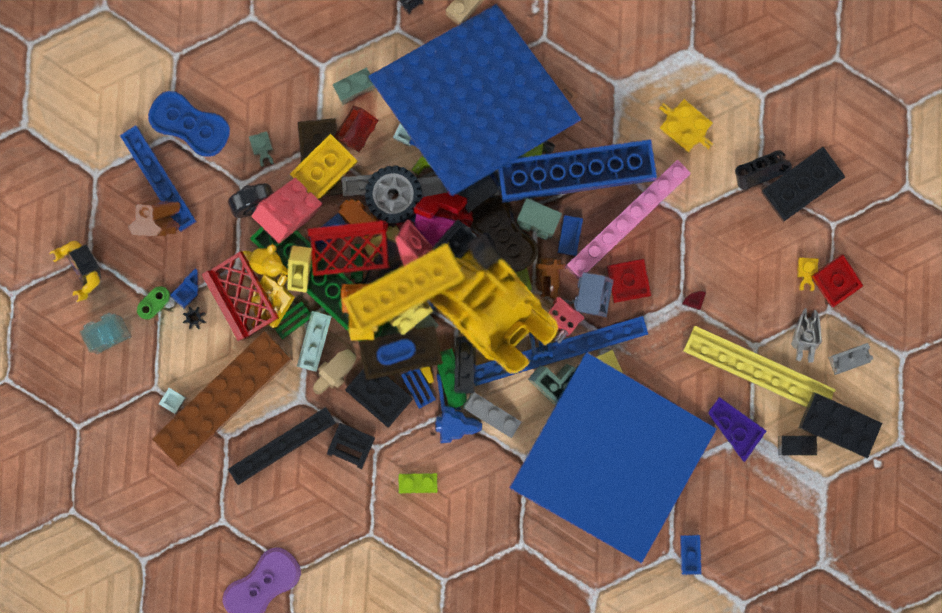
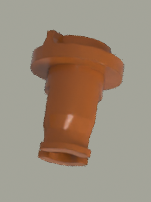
M540 258V262L535 263V268L541 269L542 294L540 297H560L558 294L560 269H566V263H561L560 258Z

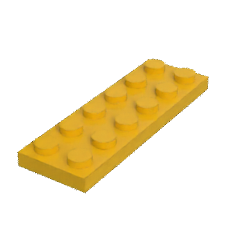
M445 244L343 299V302L360 335H363L465 280V277L449 246Z

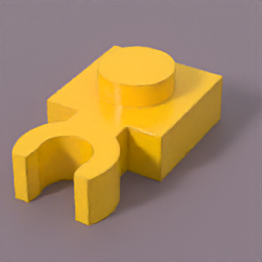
M798 258L797 277L803 278L799 284L800 291L804 290V284H809L810 291H814L815 285L811 275L818 271V259Z

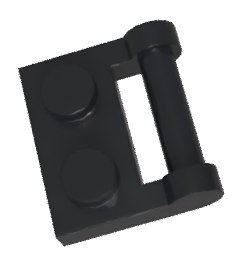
M339 423L326 455L331 457L334 455L357 465L359 469H363L375 437ZM340 443L361 452L362 455L358 458L337 449L336 446Z

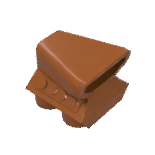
M154 200L140 203L136 206V220L128 226V229L132 235L157 237L176 234L181 225L171 217L180 211V203Z

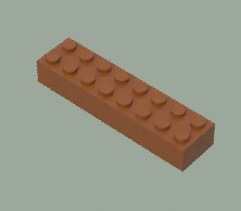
M263 331L152 440L178 467H183L293 359L267 332Z

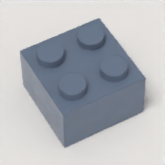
M583 273L582 277H579L578 280L579 295L575 297L574 301L576 311L607 317L613 279L606 276Z

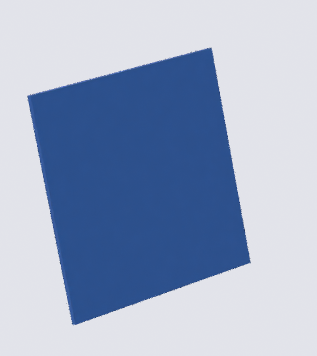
M497 4L368 76L451 196L581 121V117Z
M586 352L509 488L642 564L717 429Z

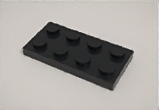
M821 147L792 168L787 174L763 189L761 193L784 222L844 179L845 175L825 148Z
M813 392L798 428L857 455L868 458L882 423Z

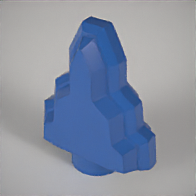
M444 406L442 416H436L435 432H440V443H451L454 439H461L464 434L473 435L482 431L481 422L474 418L465 417L462 412L455 411L454 407Z

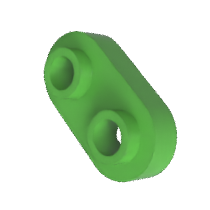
M161 286L155 287L138 304V315L145 320L154 318L170 301L171 297L168 289ZM161 292L163 294L162 299H157V294ZM145 306L149 307L148 313L143 312Z

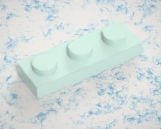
M315 311L311 312L297 367L317 372L332 316Z

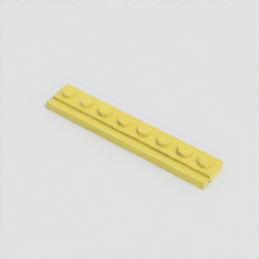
M697 326L693 327L683 350L687 354L804 407H807L813 392L832 399L836 390Z

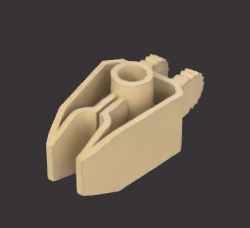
M347 349L339 352L329 363L324 362L318 369L320 371L318 375L320 378L314 384L313 392L321 394L328 387L332 389L334 387L339 388L345 381L344 377L352 369L356 356Z

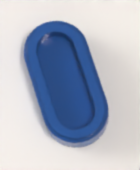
M408 339L384 345L378 350L377 358L384 365H391L409 359L415 353V345Z

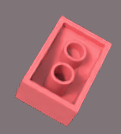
M408 219L396 237L404 266L434 251L432 249L433 246Z

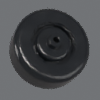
M267 183L244 186L228 199L232 215L236 218L252 216L258 205L273 194V190Z

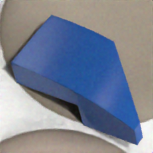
M196 268L170 294V297L183 309L198 296V271Z

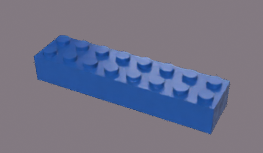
M651 140L517 158L498 169L502 202L651 182L657 178Z

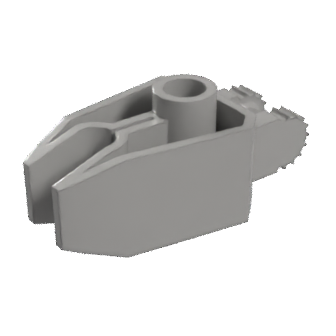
M805 308L796 324L791 345L794 349H797V361H801L803 350H807L808 362L813 363L815 350L822 343L821 324L816 310L812 313L811 322L808 321L807 309Z

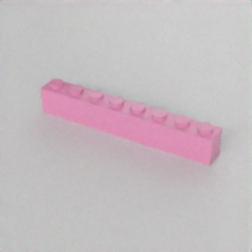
M679 160L675 161L566 265V268L579 280L583 273H588L691 173Z

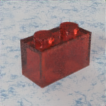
M353 105L334 138L349 149L360 152L370 134L375 130L379 120L363 108Z

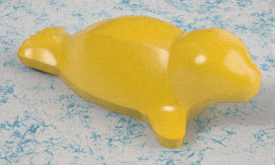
M269 245L267 249L258 248L253 252L243 251L250 267L257 274H266L270 277H275L280 273L288 275V269L282 264V260L275 252L276 247L274 245Z

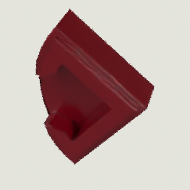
M698 291L689 294L683 300L682 305L700 311L706 292Z

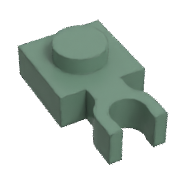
M268 132L250 136L249 140L254 155L261 156V167H265L263 164L264 159H269L270 164H274L272 157L268 155V152L273 151Z

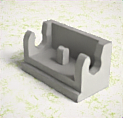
M866 343L828 357L834 374L837 375L870 363L873 360V356L869 353V344Z

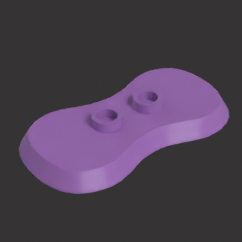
M271 548L264 552L249 575L231 583L226 588L223 594V605L228 613H264L274 597L292 589L299 581L301 569L297 560L282 548Z

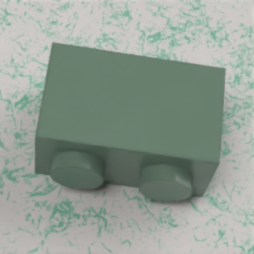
M367 67L333 84L342 105L376 89L368 78L370 73Z

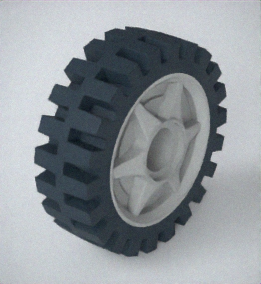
M386 166V168L379 169L369 178L365 188V199L369 210L376 218L389 224H398L411 219L416 214L414 213V207L422 199V188L420 182L411 171L404 167ZM393 190L399 192V196L396 199L389 198V193Z

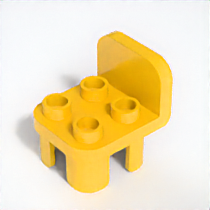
M469 249L461 260L482 270L485 276L460 303L442 293L428 300L487 359L495 360L509 373L520 372L529 364V359L515 346L529 332L543 344L550 343L557 333L558 324L542 308L539 300L502 259L484 269L473 257Z

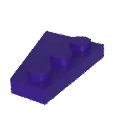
M718 397L708 411L711 419L741 460L745 462L766 433V430L720 397Z

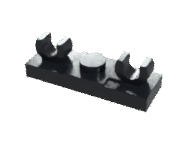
M465 336L456 337L454 392L456 394L474 393L476 348Z

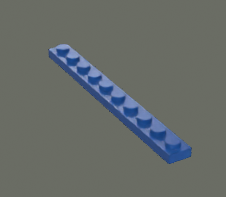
M643 316L564 339L561 343H551L553 358L545 356V359L538 357V360H534L532 349L521 352L529 359V364L517 373L507 372L495 360L477 365L475 386L532 370L540 365L545 366L585 354L586 352H592L648 335ZM544 345V351H548L547 345Z

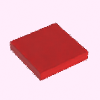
M843 254L811 275L831 308H834L863 287L862 282Z
M644 259L606 266L608 278L613 279L611 291L613 304L651 297Z

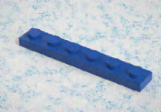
M135 125L121 134V139L160 201L180 203V211L171 217L181 225L179 231L182 232L196 223L195 217L139 128Z

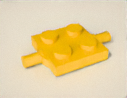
M685 99L673 110L665 103L659 107L667 115L666 121L659 129L686 152L689 153L698 143H701L707 149L713 145L705 137L707 130L713 122Z
M281 273L278 281L266 274L260 280L262 288L279 319L269 324L272 328H276L295 298L284 286L288 275ZM254 292L252 302L260 304L261 296L259 293ZM251 305L250 308L257 317L259 307ZM267 309L262 310V319L268 320L272 317ZM256 320L251 324L253 328L255 327Z

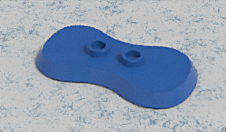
M174 91L163 92L154 100L149 110L148 120L155 131L181 138L198 155L205 157L215 156L224 148L229 138L230 128L223 117L194 108L180 93Z

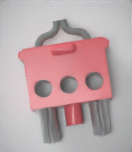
M557 297L548 311L556 320L558 330L560 331L555 338V341H558L557 343H561L564 337H568L576 326L584 320V316L569 305L573 304L575 300L569 301Z

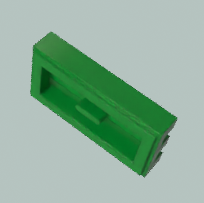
M302 301L286 312L280 323L299 308H302V311L279 328L278 326L274 328L282 340L309 321L311 313ZM303 314H307V316L304 319H302L300 322H298L284 334L281 332L283 329H285L287 326H289Z

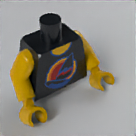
M71 241L61 248L50 251L49 254H55L56 259L53 260L54 262L64 258L65 255L67 256L83 285L82 289L76 290L72 294L73 296L78 295L76 302L86 300L88 294L99 285L101 273L100 267L86 244L82 246L78 241Z

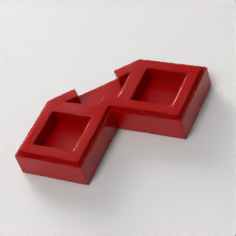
M449 192L424 196L414 207V213L432 219L440 208L458 214L467 204V198L457 194L451 196Z

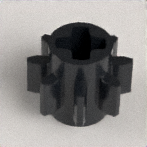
M189 307V312L183 313L186 316V320L183 323H189V329L191 330L194 326L200 330V324L206 323L203 320V316L206 313H199L200 307H197L196 310ZM192 315H196L199 317V320L193 322L190 318Z

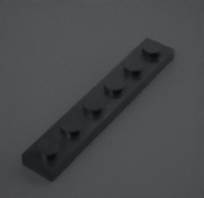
M327 407L234 464L228 468V471L236 484L240 485L335 425L336 422Z

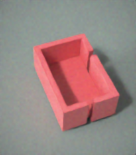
M294 178L263 200L251 217L280 243L311 220L322 206V203L311 192L307 193L308 189L298 179Z

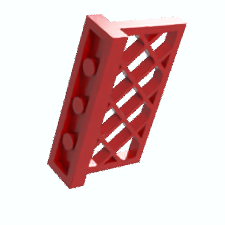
M375 221L309 228L308 236L310 237L312 248L313 276L388 269V223ZM381 234L382 242L376 247L370 240L374 235ZM360 236L365 242L357 249L351 243L356 237ZM342 238L346 244L339 251L333 244L337 239ZM323 240L328 244L322 253L316 249V241ZM367 244H370L375 249L369 258L361 252ZM349 245L357 251L350 260L343 255V252ZM330 248L338 253L332 262L324 256ZM378 252L383 256V265H376L371 261ZM359 254L367 260L362 267H357L353 263ZM340 256L348 262L343 269H339L334 265ZM323 258L329 265L325 270L318 271V262Z
M243 251L236 253L213 269L201 274L237 341L248 339L252 334L279 319ZM238 258L243 263L241 270L233 268L234 262ZM222 268L228 270L226 280L220 277L218 270ZM232 271L240 273L239 283L230 281ZM244 275L250 276L252 280L251 287L242 285ZM230 284L237 286L236 296L230 295L228 291ZM242 288L250 290L248 300L240 298ZM254 292L260 294V304L252 302ZM239 301L247 303L245 313L238 310ZM251 305L259 307L257 317L249 315ZM263 309L269 311L272 316L270 319L265 320L261 318ZM248 318L256 320L255 327L252 330H249L247 326Z

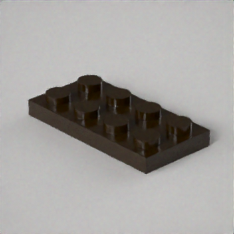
M335 118L297 122L301 162L330 134L338 141ZM341 179L324 196L342 195Z
M435 326L411 330L404 335L397 333L359 342L366 380L443 364ZM402 339H408L414 343L415 353L409 359L391 365H384L377 358L378 350L384 345Z

